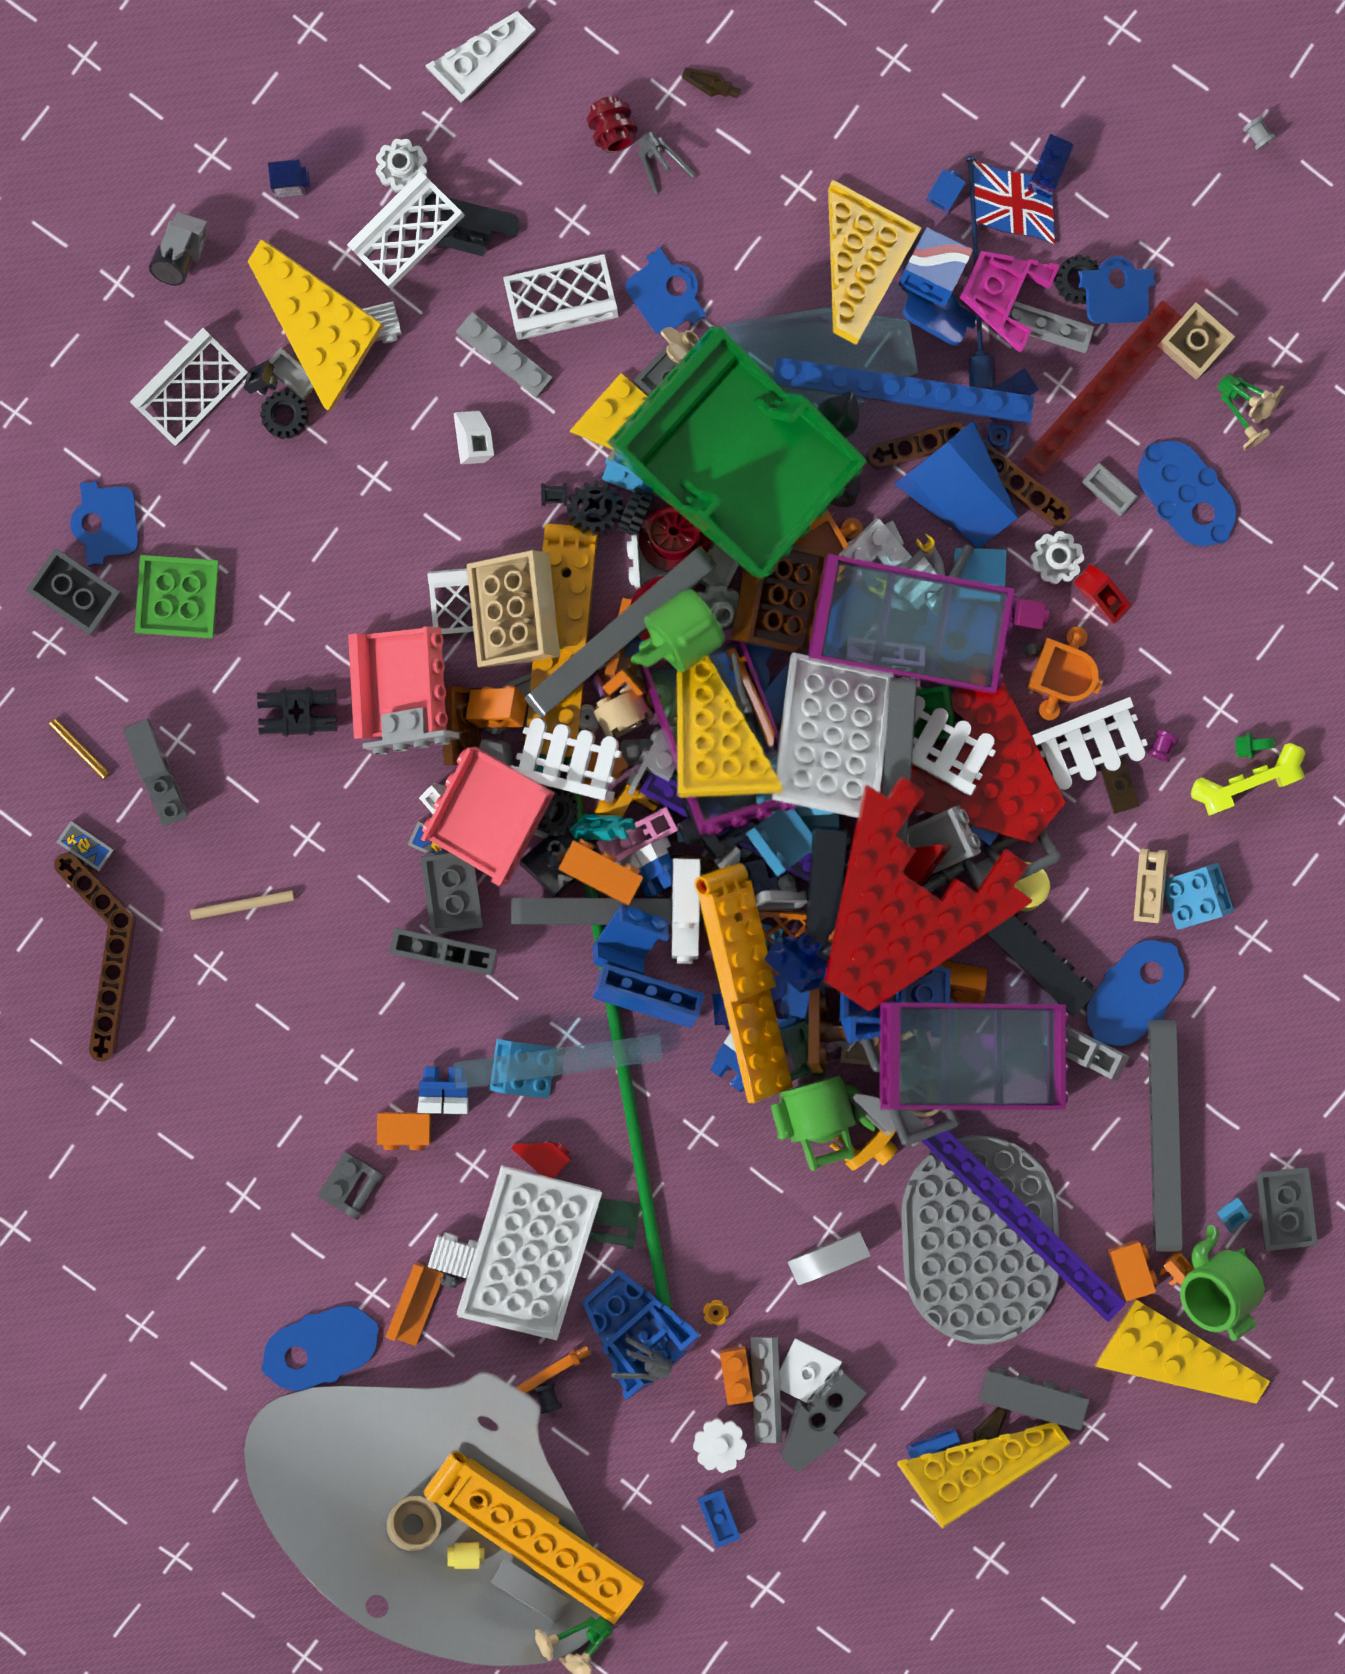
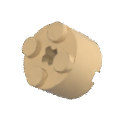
M630 686L620 690L618 697L612 699L608 696L596 703V710L593 713L606 737H613V734H615L616 738L623 736L643 725L641 720L645 719V717H647L648 721L654 717L644 696L639 697Z

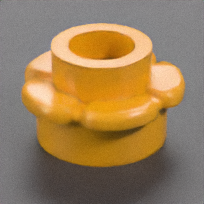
M713 1300L703 1308L704 1319L710 1325H722L726 1321L725 1318L729 1315L728 1307L723 1305V1302L720 1300ZM717 1310L718 1315H714L713 1312Z

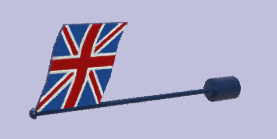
M968 156L966 162L969 163L974 265L978 258L977 223L1005 233L1035 237L1055 245L1053 201L1051 196L1052 183L1029 174L999 170L977 162L974 156ZM976 313L978 352H974L973 357L968 358L969 386L992 390L995 388L994 357L989 356L988 352H983L982 319Z

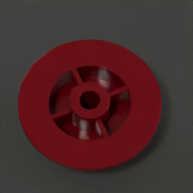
M671 505L661 507L652 512L644 520L639 532V547L643 557L653 567L665 572H670L699 546L707 554L711 546V539Z

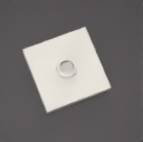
M794 1338L779 1369L780 1390L807 1403L808 1398L816 1390L820 1392L826 1385L824 1383L825 1379L832 1371H838L842 1361Z

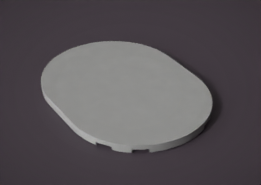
M972 1135L956 1138L1059 1238L1058 1206L1055 1191L1045 1170L1031 1154L1018 1145L998 1137ZM932 1151L923 1158L908 1180L901 1206L904 1279L913 1304L922 1317L936 1330L961 1342L994 1344L1018 1336L1033 1326L1046 1312L1056 1293L1060 1275Z

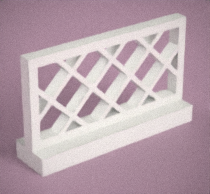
M420 171L347 245L392 289L465 215ZM434 192L436 194V205L424 206L425 199ZM451 209L455 213L448 221H440L441 210ZM425 211H435L434 222L423 223ZM412 212H418L417 223L406 224V218ZM434 228L433 236L430 239L422 240V229ZM417 229L416 240L405 241V230ZM400 230L399 242H388V236L393 231ZM415 246V254L411 258H403L404 247ZM387 248H398V258L386 260ZM375 249H381L380 260L370 261L367 258ZM386 265H397L396 273L388 279L385 276Z
M604 254L503 277L517 340L618 318V310ZM601 263L603 271L597 279L585 273L590 265ZM573 270L578 273L572 285L560 278L564 271ZM546 275L553 279L547 290L535 284L540 276ZM582 277L594 283L587 294L576 288ZM603 277H604V279H605V283H606V284H604V283L601 282V280L603 279ZM522 281L528 287L522 296H519L512 292L510 283ZM557 282L569 289L562 300L551 294ZM597 286H600L607 290L609 299L598 301L591 297ZM532 288L543 294L537 305L525 299ZM572 292L584 298L579 306L573 307L566 303ZM513 297L518 300L516 305L514 303ZM547 297L559 303L553 312H546L541 309ZM522 303L534 309L529 317L518 319L516 311Z
M202 328L130 403L176 446L248 372ZM210 343L219 351V362H203V350ZM200 354V362H192ZM221 354H222L229 362H222V361H221ZM188 365H200V380H185V368ZM203 365H219V380H203ZM222 365H234L240 373L233 380H222ZM182 372V380H175ZM171 383H182V399H167L166 388ZM185 383H201V399H185ZM203 383H219V395L215 399H204ZM222 383H230V384L222 391ZM164 391V399H156ZM152 402H164V417H152L145 409ZM167 402H182L183 417H167ZM185 402H201V413L197 417H185ZM204 402H211V403L204 409ZM156 420H164V427ZM167 420H183V431L176 438L167 431ZM186 420H193V421L186 427Z
M467 568L429 571L428 584L433 627H439L438 617L445 610L456 621L450 628H441V634L474 632L473 626H468L461 620L471 608V603L459 594L465 585H469ZM452 586H460L457 591L452 588ZM446 587L454 595L443 605L436 599L435 588ZM456 596L468 605L459 617L447 608ZM437 604L442 608V609L438 612V614H437ZM459 622L464 627H455V625Z

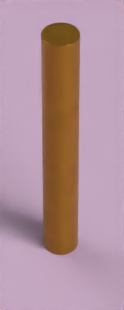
M56 718L48 724L102 780L110 775V772Z

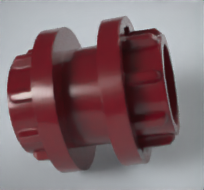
M608 96L597 100L590 106L586 121L590 129L596 130L593 134L596 146L601 147L602 150L608 153H615L625 150L634 143L638 128L633 119H628L631 115V109L627 102H623L617 96Z

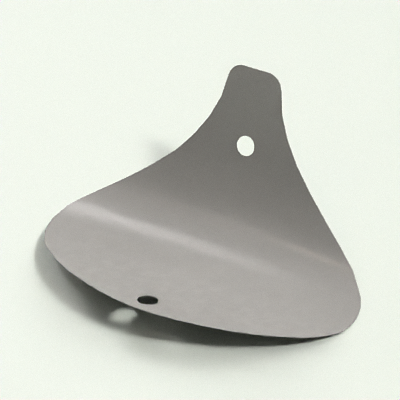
M480 1373L466 1383L431 1389L360 1386L313 1387L281 1396L268 1403L250 1424L244 1448L246 1473L255 1502L269 1530L303 1575L328 1600L363 1627L413 1650L441 1658L479 1665L520 1666L549 1662L547 1657H543L535 1641L536 1629H541L547 1636L558 1635L585 1622L591 1616L595 1620L602 1617L436 1503L433 1504L437 1506L441 1515V1529L438 1537L429 1546L419 1551H407L396 1546L388 1535L387 1518L393 1507L399 1501L410 1496L426 1498L423 1493L424 1489L450 1453L455 1450L464 1454L467 1459L469 1457L560 1518L558 1522L560 1525L591 1545L585 1530L551 1470L542 1450L537 1430L540 1413L537 1403L496 1376ZM485 1416L497 1423L499 1429L491 1431L484 1428L478 1422V1417ZM416 1515L406 1516L402 1523L403 1530L409 1535L418 1534L422 1529L421 1519ZM479 1542V1548L484 1547V1563L479 1564V1569H454V1567H448L447 1545ZM503 1559L510 1561L570 1600L557 1623L490 1583ZM379 1595L386 1599L389 1609L385 1616L375 1618L368 1614L366 1602L369 1597ZM588 1627L559 1640V1644L552 1646V1660L570 1654L583 1646L589 1640L586 1636Z

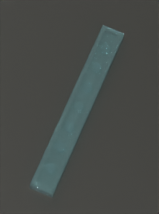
M654 1034L453 1062L456 1089L661 1061L663 1059L660 1035Z

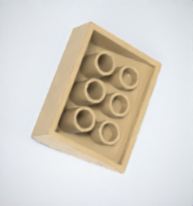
M531 550L467 564L477 666L489 667L560 657L549 553Z

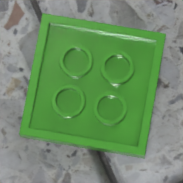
M140 555L135 633L214 639L219 561Z

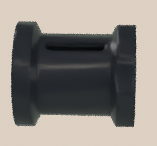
M541 483L542 506H546V504H563V506H567V483L558 486H546L545 483Z
M555 1381L533 1388V1392L537 1393L541 1405L540 1414L549 1413L563 1407L562 1403L558 1402L554 1390L556 1386Z

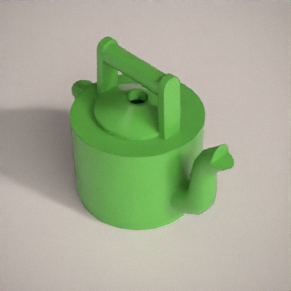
M686 589L644 617L645 625L651 637L640 643V651L631 657V662L634 665L643 664L644 666H651L663 657L679 672L684 673L721 647L725 642V636L718 621L704 601L694 591Z
M841 1075L780 1092V1103L771 1105L778 1131V1139L790 1138L791 1142L801 1141L809 1168L812 1171L817 1170L818 1167L840 1160L854 1158L848 1127L856 1125L853 1112L862 1126L874 1132L875 1125L849 1101L852 1096L861 1094V1092L856 1087L845 1084ZM841 1134L844 1149L814 1157L810 1143L823 1144L830 1142Z
M1208 1225L1206 1239L1199 1242L1193 1249L1192 1263L1195 1269L1182 1282L1180 1289L1181 1302L1187 1315L1198 1326L1212 1332L1227 1330L1230 1338L1233 1341H1237L1247 1332L1256 1328V1320L1252 1318L1250 1313L1261 1304L1265 1287L1258 1269L1248 1259L1244 1247L1236 1251H1220L1208 1259V1253L1216 1246L1219 1238V1228Z

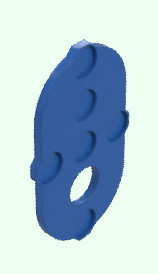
M1165 441L1148 445L1144 449V455L1139 463L1138 481L1144 494L1156 507V514L1162 520H1166L1180 538L1187 543L1195 546H1210L1226 542L1235 523L1236 508L1232 497L1218 481L1217 473L1214 469L1207 467L1193 449L1181 442ZM1207 503L1213 508L1214 518L1211 523L1200 525L1194 521L1192 510L1196 504Z
M1154 940L1142 941L1128 949L1114 967H1109L1104 974L1105 979L1094 991L1095 995L1087 1003L1086 1018L1093 1038L1114 1046L1128 1045L1134 1043L1148 1030V1020H1157L1163 1017L1166 1013V1006L1178 993L1184 979L1183 963L1178 955V948L1170 942L1163 943ZM1146 962H1156L1162 968V977L1155 984H1147L1141 979L1140 969Z
M337 1306L319 1314H307L303 1316L301 1321L278 1330L269 1339L264 1350L262 1371L265 1376L270 1377L278 1386L293 1391L308 1389L323 1382H334L338 1380L340 1375L358 1369L369 1361L376 1349L379 1326L376 1320L371 1319L364 1311L353 1306ZM291 1347H301L307 1353L308 1359L304 1367L293 1369L287 1365L285 1354Z

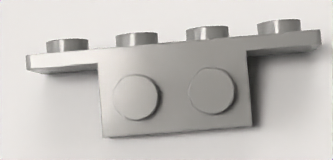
M677 699L673 706L667 704L664 710L667 719L674 716L677 710ZM658 726L655 727L649 739L653 741L650 750L644 748L638 760L642 764L639 771L633 770L626 783L631 786L628 791L630 795H633L645 770L669 781L676 768L663 731ZM673 726L670 729L678 748L677 726Z
M422 707L382 714V740L363 743V749L372 751L373 755H387L388 750L405 752L409 751V747L412 746L414 748H428L430 743L448 745L450 740L459 739L460 737L459 733L448 730L429 732L428 708Z

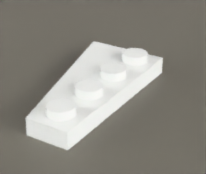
M516 11L489 27L487 31L472 37L465 44L450 50L443 57L425 66L463 104L536 32V29Z

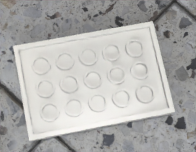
M792 653L790 656L775 771L777 778L782 783L783 793H773L772 799L858 817L864 787L869 785L880 793L886 743L890 678L893 675L808 660L807 655Z
M501 1165L457 1310V1316L557 1340L602 1192L598 1189Z

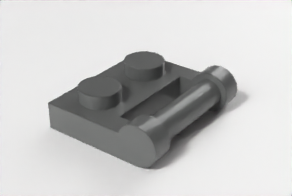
M344 1151L318 1197L358 1220L362 1214L360 1212L377 1182H381L385 1175L347 1151ZM364 1172L369 1177L351 1206L345 1201Z

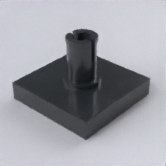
M560 834V836L549 835L523 856L519 862V865L555 898L577 880L558 870L572 844L563 834Z

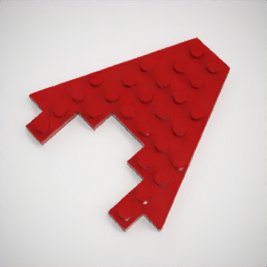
M948 638L946 639V644L952 650H961L966 645V639L959 647ZM926 645L925 655L931 659L933 646ZM974 654L970 659L960 663L948 662L940 657L938 666L955 680L984 685L989 657ZM1002 681L1001 688H997L996 693L993 694L958 687L951 696L953 712L970 724L971 732L969 737L978 741L982 734L988 733L994 738L992 749L996 752L993 757L988 755L979 770V773L983 774L980 781L976 778L974 779L972 784L976 786V789L971 797L912 765L911 783L924 791L914 809L937 815L960 805L961 809H964L969 817L968 825L1032 844L1066 802L1004 682ZM965 742L955 760L965 764L974 747ZM927 756L926 759H928V760H930V761H932V762L935 763L938 758L934 756L933 759L931 760V759ZM884 760L880 786L881 794L883 791ZM952 766L949 771L958 776L961 770Z
M902 776L887 798L869 785L864 787L825 976L826 983L867 1011L872 1010L1033 901L1014 887L1028 864L1004 849L976 892L959 880L954 879L942 898L938 899L901 872L916 850L895 835L924 794L923 790Z

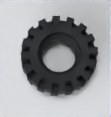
M1077 255L1076 257H1069L1068 260L1061 264L1055 276L1056 289L1058 288L1060 297L1063 296L1066 302L1071 301L1075 305L1077 303L1086 304V289H1075L1072 287L1069 277L1076 270H1098L1099 267L1096 260H1090L1091 257L1089 256L1082 257V255Z
M281 390L278 393L275 391L270 397L267 396L265 403L261 405L262 411L260 412L261 422L266 430L279 439H291L295 435H300L302 429L306 428L305 425L309 419L308 409L304 401L294 392H286V390ZM281 405H288L294 410V419L289 424L282 425L275 420V411Z
M635 486L621 517L618 530L629 535L638 536L655 494Z
M546 786L555 794L537 830L554 836L564 835L567 833L566 829L570 830L573 827L570 824L571 821L576 822L577 818H574V814H578L579 810L574 807L578 806V801L574 800L576 797L570 794L571 792ZM557 802V812L552 819H550L551 809L553 805Z

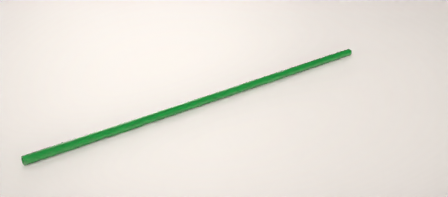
M565 757L563 765H569L572 758ZM571 792L570 794L576 797L574 800L578 801V806L574 807L579 810L578 814H574V818H577L576 822H573L575 825L585 814L582 795ZM582 839V840H584V841L590 843V840ZM584 883L587 898H600L598 890ZM591 925L594 943L604 930L605 925ZM605 1002L656 1295L659 1301L672 1310L619 1006Z

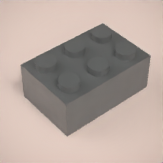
M57 548L52 551L26 589L29 594L93 637H96L124 596L123 593Z

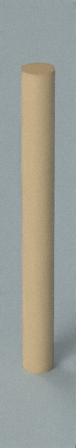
M293 890L192 909L190 910L191 919L195 920L294 901Z

